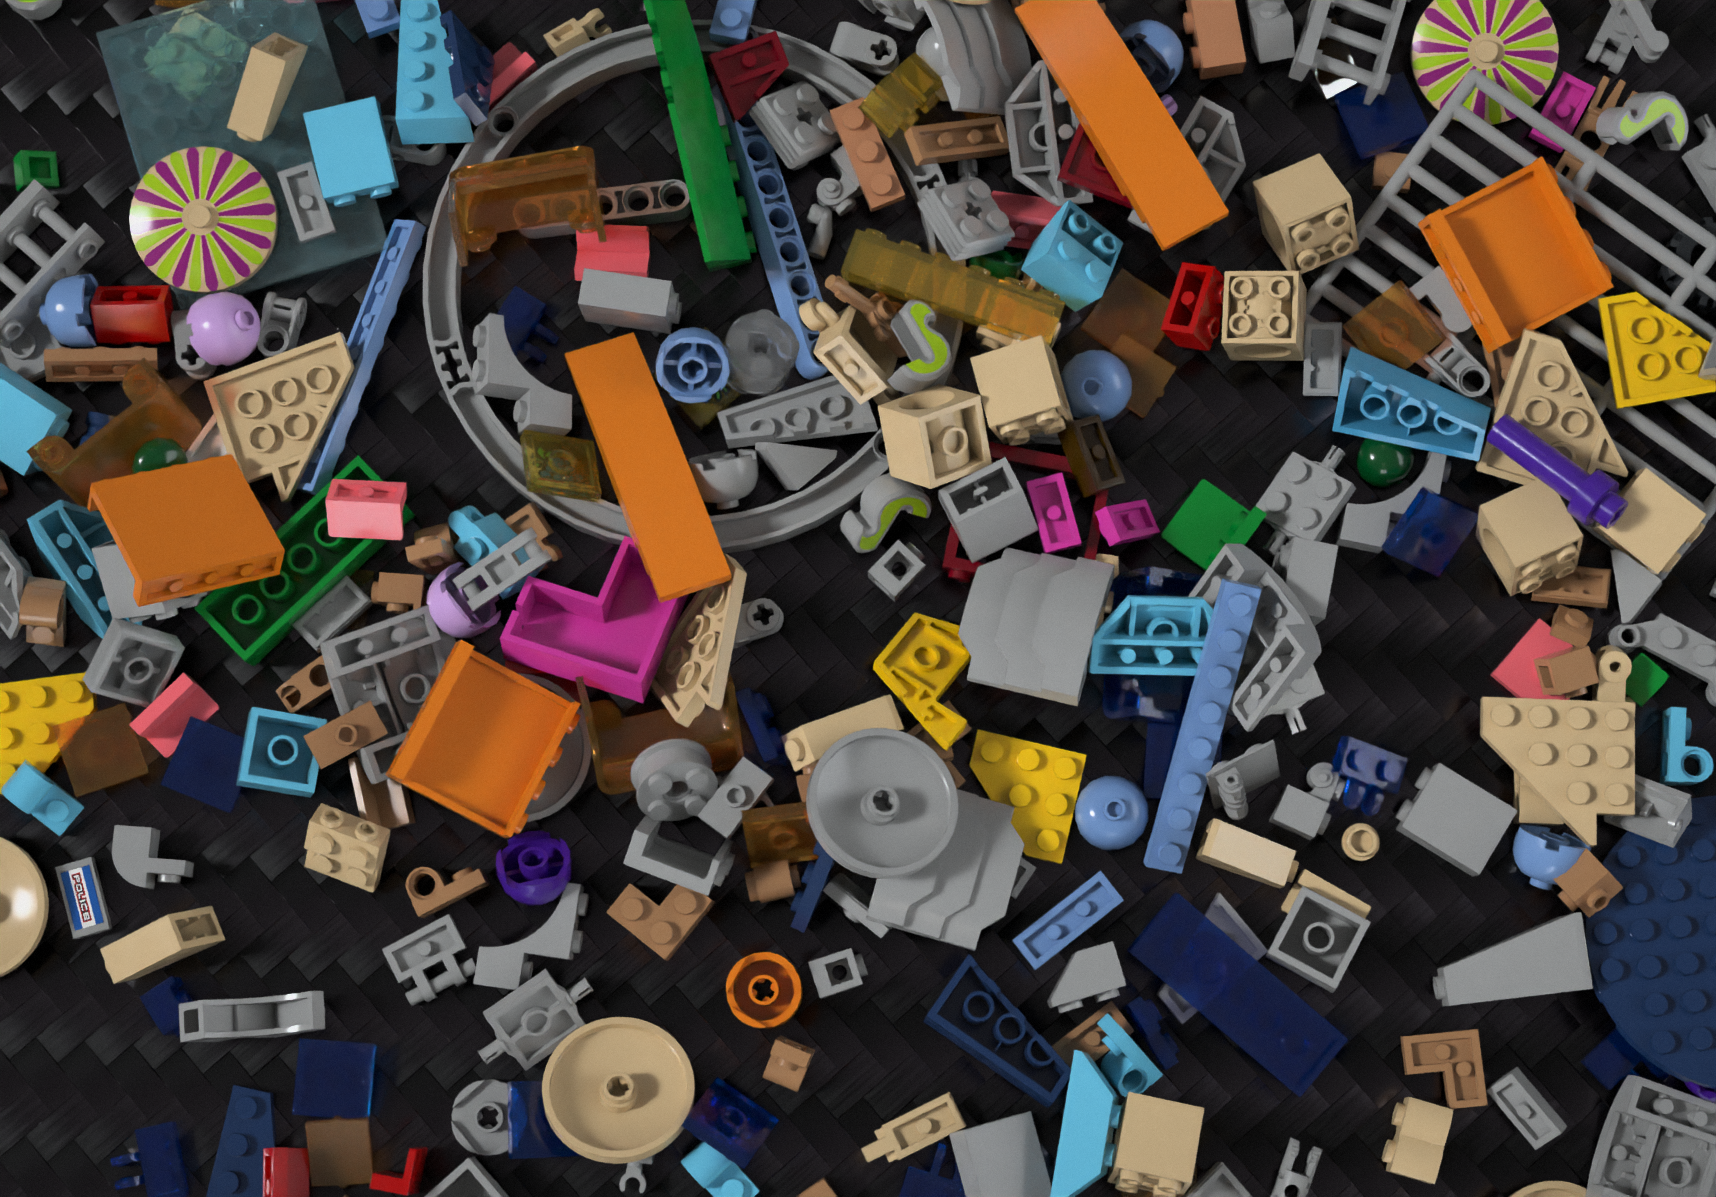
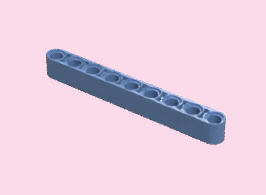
M716 82L711 91L720 126L727 124L732 146L725 148L729 160L736 161L740 178L737 185L741 196L744 195L748 219L796 368L804 378L817 380L829 371L823 363H818L813 356L820 333L818 330L812 331L804 326L799 314V307L812 298H817L821 302H823L774 148L750 116L749 111L752 110V107L740 119L746 127L740 125L739 122L733 123ZM748 153L752 154L757 161L753 160ZM759 186L763 187L767 194L763 193ZM769 219L773 220L777 224L778 228L774 227ZM780 253L785 254L788 257L789 262L784 260ZM791 286L799 291L800 296L793 292Z

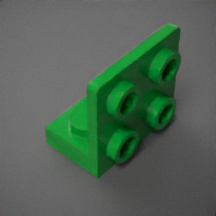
M1202 479L1165 528L1161 538L1204 570H1207L1225 544L1241 543L1245 546L1267 514L1257 506H1254L1250 512L1210 482Z

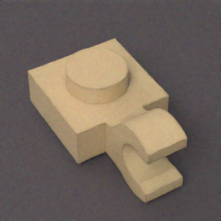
M596 8L589 11L579 21L572 18L543 36L551 50L559 57L575 47L590 42L589 37L597 39L612 33V30L607 24L595 28L596 22L605 17L602 11Z

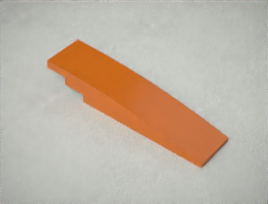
M1029 0L1014 9L1122 195L1127 196L1142 223L1146 222L1162 251L1228 216L1229 211L1192 149L1096 0Z
M634 332L565 353L566 362L634 545L638 548L647 575H650L659 602L662 603L730 581L731 572Z

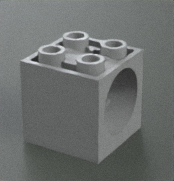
M115 540L92 548L112 619L129 618V621L132 623L149 619L152 615H155L156 620L166 619L177 615V608L179 607L184 609L199 605L203 601L202 597L213 591L138 607L133 598L135 579Z

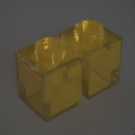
M914 52L893 73L891 72L877 84L858 108L890 139L898 130L901 129L905 133L909 127L913 126L920 118L917 113L922 110L927 114L940 101L941 98L937 93L944 84L941 77Z

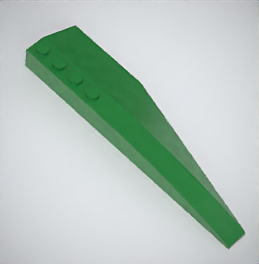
M643 0L649 26L653 34L652 40L655 53L662 70L660 71L661 79L669 102L667 105L705 264L710 272L752 263L750 254L757 252L752 231L745 232L742 218L749 217L744 195L737 197L734 183L740 181L736 161H728L725 147L732 146L727 124L722 126L719 124L705 64L685 0Z

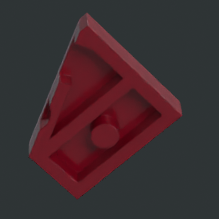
M776 31L710 54L707 58L733 123L738 122L789 66Z

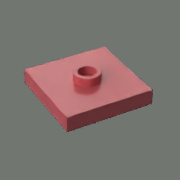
M1540 618L1492 672L1491 676L1517 698L1569 700L1570 698H1565V694L1543 695L1533 659L1574 646L1549 635L1551 627Z

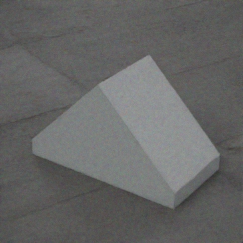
M756 442L755 450L785 490H799L831 463L837 455V450L771 442Z
M1614 549L1611 550L1622 626L1631 625L1662 586V580L1621 550Z

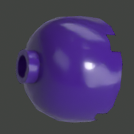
M527 831L515 835L508 840V846L502 853L499 850L496 855V870L505 893L518 903L543 905L551 902L563 893L571 880L572 860L570 850L563 839L560 838L559 842L556 839L550 838L549 832Z

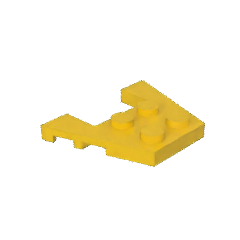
M914 613L876 658L873 670L936 742L947 751L965 729L967 720L937 701L970 662L971 655L958 636L959 625Z

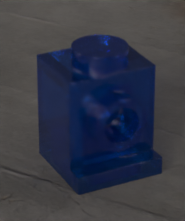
M171 976L140 997L161 1033L166 1036L176 1034L177 1038L180 1037L179 1004L193 1002L190 995L184 989L179 991L178 987L184 984L180 977Z

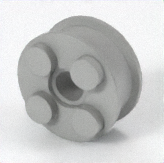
M669 739L653 744L641 752L633 762L630 776L632 784L637 790L636 799L642 812L655 821H678L698 816L718 790L717 777L711 769L712 761L707 749L692 740Z

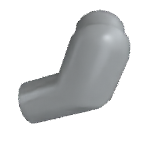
M813 204L809 209L807 220L810 223L817 224L807 253L813 258L823 260L833 235L832 211L826 205L821 207L818 204Z

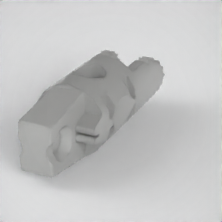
M1290 1138L1270 1197H1288L1285 1196V1189L1289 1185H1296V1193L1290 1197H1306L1323 1149L1315 1146L1308 1154L1307 1163L1302 1174L1291 1170L1299 1152L1300 1142Z

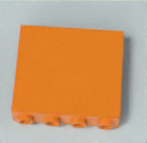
M1542 156L1530 165L1453 205L1427 215L1418 223L1420 230L1488 354L1520 338L1524 328L1535 330L1614 287L1611 282L1612 276L1608 266L1598 259L1593 250L1594 243L1591 235L1586 229L1581 228L1575 217L1576 210L1574 204L1567 196L1563 195L1557 184L1558 177L1554 168L1550 164H1546Z
M232 454L209 457L200 461L175 464L166 468L141 471L132 475L103 479L91 483L87 508L89 512L100 511L135 579L133 598L138 607L280 574L285 549Z
M459 640L452 648L385 775L503 838H511L513 833L519 834L525 826L529 817L525 810L530 800L536 801L541 795L546 784L542 777L547 767L553 768L563 752V748L559 746L565 733L570 735L578 724L581 715L576 712L580 703L576 701L569 702L473 650V645Z

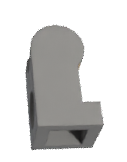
M1440 266L1436 267L1408 290L1416 302L1424 297L1427 298L1440 315L1441 325L1447 332L1461 334L1471 327L1472 323Z

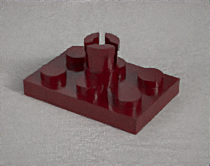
M1079 123L1058 174L1057 181L1135 210L1127 196L1122 195L1088 135Z

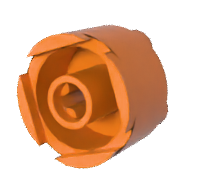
M757 952L739 960L731 969L726 981V997L733 1014L743 1023L755 1028L770 1029L783 1025L795 1015L802 1001L803 986L798 971L787 959L772 952ZM769 980L772 982L770 988L774 991V995L772 998L764 997L760 1001L757 999L759 992L755 990V986L757 983L764 985Z

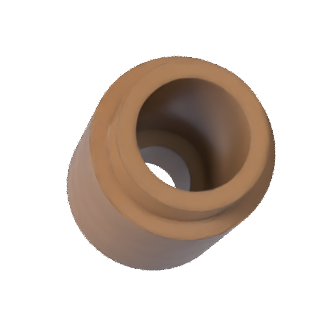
M788 859L755 866L753 871L745 872V880L751 902L760 900L761 903L796 896L795 888L802 887L797 865L790 866Z

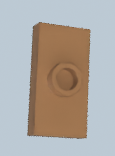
M1576 566L1572 573L1563 578L1557 579L1554 576L1543 581L1539 588L1532 591L1531 601L1607 609L1611 570Z
M370 700L303 737L320 769H323L383 737L388 732Z

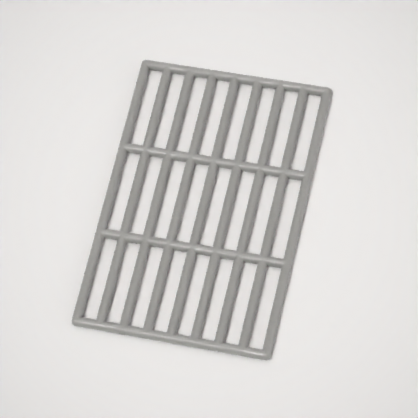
M1472 69L1466 74L1356 225L1359 245L1367 237L1424 278L1435 267L1378 228L1375 224L1388 207L1420 229L1418 223L1426 215L1397 196L1409 177L1450 206L1465 198L1419 166L1430 148L1432 147L1486 186L1502 179L1441 136V133L1454 117L1524 167L1537 159L1535 155L1463 106V103L1476 87L1584 163L1572 181L1555 170L1558 177L1557 184L1564 196H1567L1572 203L1575 202L1684 279L1670 297L1594 243L1593 250L1598 259L1608 266L1611 274L1660 307L1662 311L1691 328L1709 343L1712 342L1716 332V328L1683 306L1695 288H1698L1716 301V282L1706 276V273L1716 261V236L1476 69ZM1598 172L1705 247L1706 250L1694 266L1684 261L1583 189L1594 174ZM1354 252L1329 262L1307 292L1305 322H1320L1311 316L1310 312L1323 296L1427 370L1429 374L1425 378L1426 380L1438 385L1443 382L1452 388L1422 360L1425 354H1430L1331 284L1343 267H1345L1444 337L1447 331L1441 325L1440 316L1419 301L1416 302L1408 293L1353 255ZM1600 295L1588 301V303L1599 310L1597 300L1605 298L1604 295ZM1566 314L1550 321L1608 362L1605 342ZM1473 325L1461 334H1453L1470 351L1472 356L1486 367L1483 347L1473 340L1477 334ZM1342 338V356L1347 359L1350 347H1356ZM1450 351L1440 362H1443L1453 351ZM1576 368L1588 394L1594 398L1592 402L1600 416L1606 408L1610 409L1716 484L1715 465L1633 407L1616 409L1611 377L1603 387ZM1462 379L1466 390L1471 392L1479 391L1468 381ZM1485 394L1480 399L1474 400L1490 407V416L1493 417L1495 412L1493 399ZM1685 398L1663 401L1716 439L1715 419ZM1612 439L1624 465L1634 473L1643 468L1649 469L1707 514L1701 521L1704 525L1707 524L1716 512V486L1702 503ZM1560 496L1565 506L1568 507L1569 501ZM1573 517L1574 521L1577 524L1582 526L1584 529L1589 531L1591 534L1596 536L1598 539L1603 541L1612 549H1617L1608 541H1606L1603 537L1597 534L1594 530L1591 529V527L1596 521L1586 526L1582 522L1577 520L1575 517ZM1683 543L1677 550L1681 557L1692 543ZM1671 570L1667 573L1665 571L1663 573L1660 571L1659 574L1654 575H1656L1661 580H1664L1671 572Z

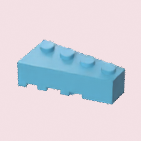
M401 0L395 120L402 145L475 142L468 116L453 99L448 67L454 63L451 55L445 50L444 39L447 38V34L440 23L439 16H441L437 0Z

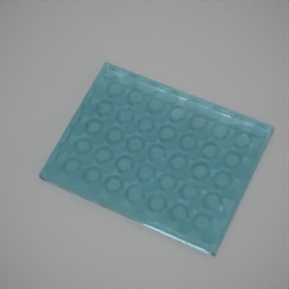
M205 0L96 33L140 180H142L152 166L164 157L182 149L203 146L224 149L242 157L258 170L271 188L276 201L279 219L274 248L265 264L253 277L243 284L227 290V292L242 295L391 249L376 198L371 199L370 194L356 197V203L348 206L335 207L334 203L328 204L337 232L302 244L277 172L310 161L315 165L303 113L347 103L316 0ZM275 32L308 46L272 134L261 142H250L240 138L237 132L227 128L252 46ZM173 286L180 310L190 309L191 305L198 299L215 294L193 293Z

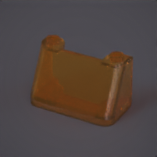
M145 358L130 368L122 381L123 390L133 404L74 450L66 440L54 435L41 439L26 451L34 462L79 506L88 507L91 483L103 479L132 475L131 466L134 464V456L143 443L156 437L173 438L186 451L202 431L201 422L168 380Z

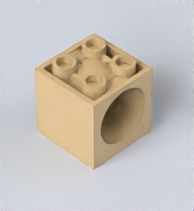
M1320 153L1253 181L1262 234L1287 271H1299L1300 274H1303L1359 250L1351 196Z
M1225 271L1221 343L1230 360L1304 361L1307 289L1299 271Z
M1042 335L970 358L989 428L1003 444L1009 443L1011 446L1020 445L1028 442L1031 435L1044 432V434L1058 433L1066 428V424L1074 421L1055 354Z
M938 384L878 406L890 476L932 489L972 474L992 464L980 395Z
M1643 468L1634 474L1618 494L1628 501V506L1619 520L1609 529H1606L1598 522H1595L1591 527L1592 530L1615 548L1621 550L1652 574H1659L1660 571L1662 573L1664 571L1666 573L1669 572L1681 557L1677 550L1683 543H1692L1705 528L1701 521L1707 514L1649 469Z
M1536 479L1479 506L1475 536L1510 596L1519 592L1523 594L1530 593L1539 588L1543 581L1554 576L1557 579L1563 578L1575 570L1584 536L1571 514L1567 512V507L1559 494L1541 480Z
M1128 1092L1122 1104V1122L1120 1128L1116 1129L1114 1144L1117 1145L1116 1158L1113 1167H1109L1107 1182L1116 1184L1115 1188L1117 1190L1128 1193H1137L1138 1189L1153 1192V1197H1183L1192 1183L1204 1108Z

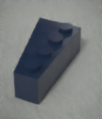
M968 954L923 1022L1046 1108L1053 1104L1070 1078L1071 1068L1041 1034L1039 1035L1026 1020L1027 1018L1017 1007L1015 1008L996 983L982 971L974 958Z

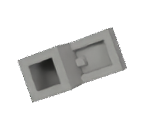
M114 825L112 843L113 862L119 874L133 885L154 890L156 875H158V882L180 884L181 877H193L194 863L186 860L158 858L160 830Z

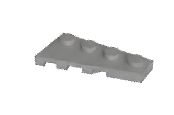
M834 375L717 412L728 448L754 446L756 442L779 443L878 431L869 402L866 401L860 405Z

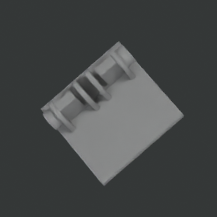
M1273 740L1265 744H1255L1248 748L1243 755L1231 761H1221L1211 771L1205 773L1214 809L1223 806L1230 818L1235 820L1242 819L1248 814L1249 810L1246 802V793L1280 777Z

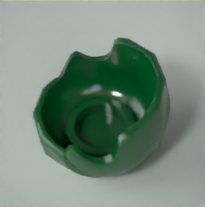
M1003 249L970 258L969 268L980 284L992 289H1007L1014 286L1021 278L1023 273L1021 269L1025 259L1022 260L1021 253H1016L1012 256Z
M156 437L143 443L136 452L131 471L133 474L141 471L166 468L175 464L188 463V460L181 445L173 438Z
M1366 438L1356 456V465L1360 476L1371 486L1386 489L1399 485L1404 481L1413 467L1415 453L1412 447Z

